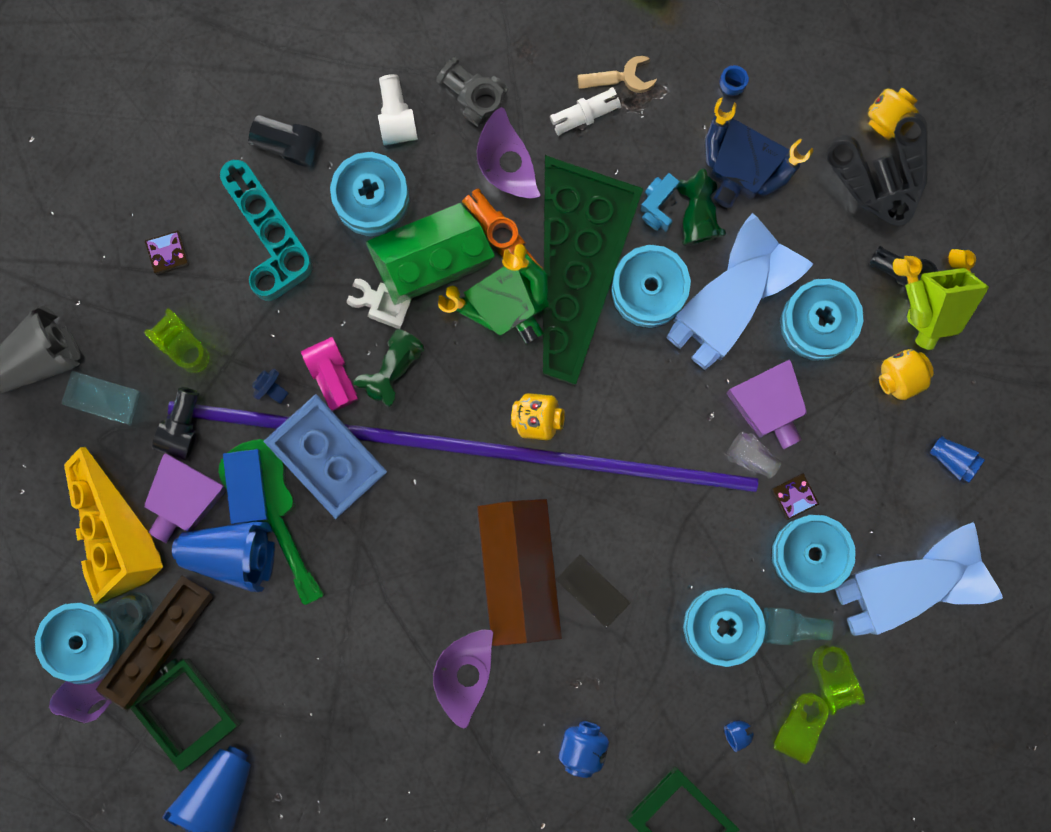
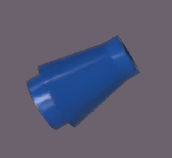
M943 436L938 439L930 452L959 481L964 479L968 483L972 481L985 459L978 455L980 452L947 440Z

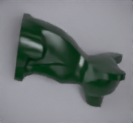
M700 169L697 174L691 176L687 181L678 180L677 190L682 195L690 198L683 218V245L690 246L716 240L717 237L725 236L726 230L718 225L716 206L711 199V194L717 190V183L708 176L706 169Z
M396 329L387 343L389 349L383 358L379 373L373 375L362 374L353 381L355 387L364 388L370 398L376 401H383L387 407L392 406L395 401L393 382L401 377L412 361L420 358L421 352L424 351V345L420 340L401 329Z

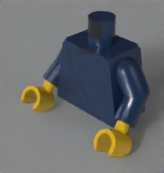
M720 98L715 105L714 112L716 117L712 119L705 137L706 163L712 169L710 177L721 183L713 199L720 205L731 209L739 194L752 200L757 194L766 196L785 186L800 168V163L805 162L812 156L813 148L808 151L807 155H800L797 152V146L801 143L802 139H799L791 146L790 150L733 119L737 108L735 102L730 112L721 111L720 105L723 98Z

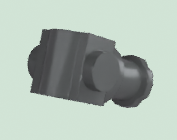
M453 57L445 64L436 78L439 84L445 83L459 95L457 100L466 107L462 114L476 126L484 124L493 112L501 107V102L505 99V94L509 90L507 85L495 76L491 79L489 77H482L480 74L473 76L459 65V60L456 57ZM484 94L490 95L495 99L494 104L488 108L480 107L476 101Z

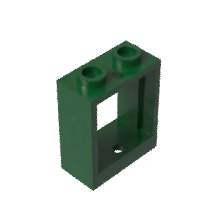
M175 658L160 670L163 676L153 684L149 682L130 708L180 772L186 770L241 725L189 658L183 659L181 662ZM186 673L222 720L183 751L146 704Z
M676 766L626 817L639 832H653L645 823L683 786L725 827L721 832H738L740 830Z

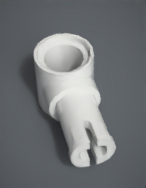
M390 74L380 77L383 107L381 108V114L378 115L383 145L418 140L413 111L404 103L399 76Z

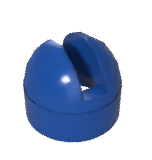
M729 66L721 74L720 88L728 96L740 95L745 90L749 77L742 67Z
M738 720L724 726L726 739L735 752L746 748L753 740V732L747 734L745 729L750 727L745 721Z

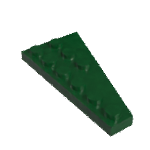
M545 155L544 271L547 273V300L549 306L543 310V375L576 386L643 188Z

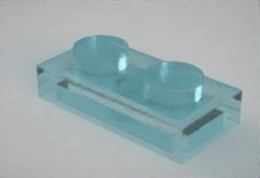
M72 371L61 404L131 425L141 392Z

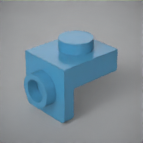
M670 173L663 180L659 177L655 178L644 192L648 195V198L642 203L640 209L644 214L642 219L657 231L661 228L667 232L673 223L668 216L659 210L679 184V181Z

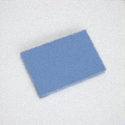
M317 394L264 440V443L335 519L387 473L384 467Z

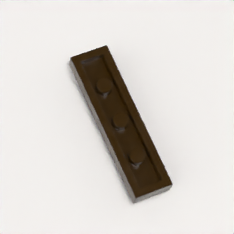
M182 575L96 688V691L128 712L213 598L211 593Z

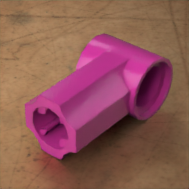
M333 337L301 351L312 378L317 380L332 412L351 405L358 400L357 393L343 367L345 362Z

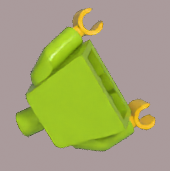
M952 249L949 253V264L952 268L959 269L924 273L920 280L917 277L922 270L920 259L914 256H904V259L894 260L893 270L895 274L907 277L908 284L905 285L910 302L907 320L919 330L915 342L920 347L933 350L939 338L960 334L986 294L989 286L978 279L975 273H971V268L976 263V256L972 251Z

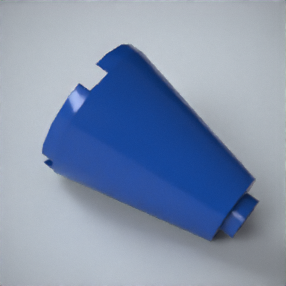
M255 521L182 532L179 538H176L173 542L172 557L181 568L250 592H262L264 587H261L260 584L262 580L269 581L274 563V542L268 541L267 532H272V528L268 522Z
M229 746L227 751L219 749L165 811L162 818L174 826H181L186 832H233L251 764L245 761L248 755L232 746Z

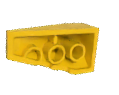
M80 447L64 466L71 505L79 511L80 528L76 529L77 540H84L87 560L81 561L83 574L94 604H101L146 584L163 566L160 554L155 548L151 535L88 449Z

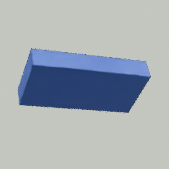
M260 450L224 453L223 460L231 524L268 520Z

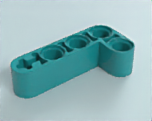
M241 160L228 161L222 166L220 171L222 184L272 256L251 271L249 285L260 299L272 301L307 279L313 270V263L250 167ZM238 172L242 176L249 190L243 193L232 177L234 173ZM261 199L266 202L265 209L261 213H249V205L252 201ZM280 227L285 230V236L280 242L272 243L268 241V234L273 228ZM293 256H301L304 258L303 267L296 272L289 271L287 269L288 260ZM262 276H274L275 284L272 289L268 291L259 290L258 282Z

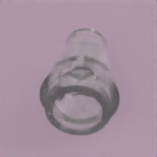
M743 431L740 432L727 452V455L733 458V463L761 473L768 478H772L781 466V461L752 433L748 435Z

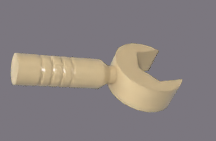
M636 56L630 59L625 65L624 72L615 70L577 75L579 89L615 85L624 81L627 88L636 93H644L651 90L656 84L657 79L644 83L635 76L637 66L650 62V58L645 56Z

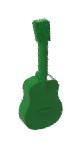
M257 439L239 444L227 453L254 449L260 450L268 520L261 522H268L295 577L293 581L302 604L307 605L322 598L324 593L311 572L307 571L283 520V517L289 514L295 507L294 496L286 484V465L264 443V440ZM222 458L219 464V476L223 486L227 489L224 460Z

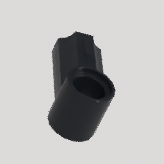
M257 115L249 131L248 144L282 155V158L303 167H311L322 133L305 125L293 124L291 126Z

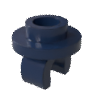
M275 369L269 373L265 370L262 371L252 384V387L255 389L253 397L257 400L266 393L281 404L289 393L275 383L279 372Z

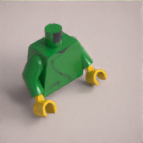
M522 244L515 246L514 255L506 249L502 260L504 267L463 292L464 297L460 298V292L456 286L447 287L446 296L450 299L439 295L438 306L442 311L451 313L457 310L458 313L491 331H495L500 336L516 327L525 343L528 344L544 334L534 315L549 306L547 300V273L526 254V248Z

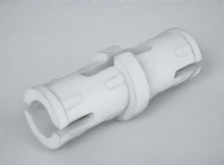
M612 87L588 100L581 98L577 100L576 105L550 115L552 125H556L554 129L557 135L560 136L562 133L584 123L588 126L594 123L595 118L615 109H620L621 103L619 98L614 99L615 95H617L614 88Z

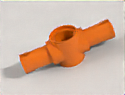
M479 188L472 191V197L476 202L470 195H467L462 200L463 205L469 209L481 224L491 249L499 253L502 258L506 249L514 255L516 245H526V242L518 233L516 224L511 219L506 218L501 211H496ZM499 228H506L511 231L513 236L507 243H498L494 240L493 233ZM526 249V254H528L529 257H530L535 263H537V261L533 258V256H532V255L529 253V251Z

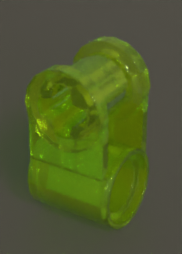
M167 308L165 310L166 315L152 329L147 328L144 331L145 335L163 353L167 354L187 372H201L209 364L210 356L207 348L190 332V328L170 308ZM192 347L198 348V358L192 363H185L183 359L185 351Z
M830 644L817 648L813 654L812 661L820 683L821 694L831 716L835 715L837 710L856 703L859 706L864 705V695L847 653L841 648ZM829 652H835L839 657L838 666L831 671H827L823 667V658Z
M813 693L800 695L796 699L787 720L780 728L773 749L803 764H807L828 719L829 708L826 702ZM815 701V707L819 710L817 716L811 714L806 719L807 713L803 711V707L805 704L811 706Z

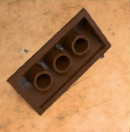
M547 499L518 500L477 506L490 630L493 632L492 646L562 639Z

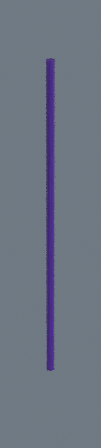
M175 401L169 402L168 415L171 414ZM197 404L192 418L273 429L279 428L290 418L289 416ZM344 424L358 440L752 492H757L758 478Z

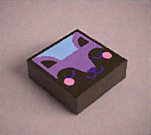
M178 230L145 240L153 271L156 275L189 265Z
M804 473L771 489L786 520L819 505Z

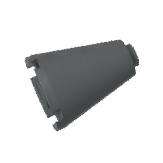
M39 306L32 310L0 344V394L69 371L80 364L76 362L81 357L75 339L66 326L60 329L53 320L57 319L58 316L49 308Z

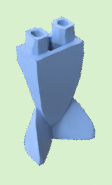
M752 213L737 235L730 253L728 270L706 285L684 306L673 320L675 323L666 338L681 349L692 336L702 346L691 359L702 369L706 370L717 359L721 361L735 344L751 320L761 298L778 293L796 282L811 268L813 263L779 244L765 225Z
M974 522L949 533L935 544L921 560L903 561L869 568L851 574L849 576L850 579L835 588L841 605L858 600L863 611L847 618V623L853 636L869 633L878 635L917 617L939 601L952 604H984L1003 598L998 586L982 562Z

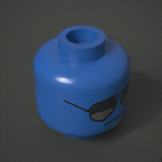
M583 721L579 723V726L569 727L564 732L559 752V759L565 766V771L583 778L591 777L593 773L599 772L604 767L609 740L607 736L600 732V727L591 722Z

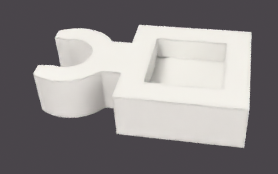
M355 279L353 286L361 289L364 296L362 298L348 296L347 304L355 308L370 307L367 317L400 329L411 299L394 306L384 283L380 282L377 291L371 289L366 281Z

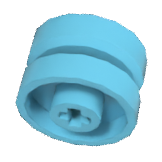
M375 152L357 153L344 160L334 172L330 186L332 203L343 224L353 232L369 237L383 235L397 228L405 218L410 203L406 178L398 164L386 155ZM374 191L375 197L367 199L366 193Z
M646 245L634 248L621 259L614 272L611 295L615 308L625 320L636 326L653 328L667 324L680 312L689 296L691 279L688 268L677 253L664 246ZM653 281L657 284L654 291L647 290L644 283L649 285Z
M816 279L802 285L786 302L780 317L781 334L788 347L800 357L812 361L829 360L843 353L859 337L864 322L863 308L856 293L844 283L832 279ZM818 316L824 317L826 321L824 326L818 324Z
M808 515L789 522L778 532L772 545V563L777 576L788 587L802 593H825L839 587L850 576L855 564V545L850 533L839 521L825 515ZM816 547L818 549L816 555L819 556V559L817 561L809 558V550Z
M730 588L705 591L695 598L685 613L683 624L686 642L693 653L707 663L724 667L743 664L753 657L763 643L766 628L763 612L755 600L741 590ZM720 620L727 621L729 624V630L726 633L721 634L717 631L720 628L717 625Z
M70 603L50 611L41 621L35 636V651L42 667L53 677L77 685L94 684L105 678L120 658L122 653V637L116 623L104 612L83 603ZM83 640L81 648L75 649V642Z

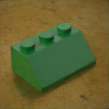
M461 203L366 241L369 252L394 306L486 268L495 257L481 225Z

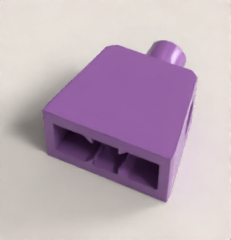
M790 359L726 392L759 438L774 431L783 449L802 440L793 421L806 415L807 411Z
M165 453L161 459L144 506L158 515L148 533L167 543L176 526L188 532L193 531L227 489L222 484Z

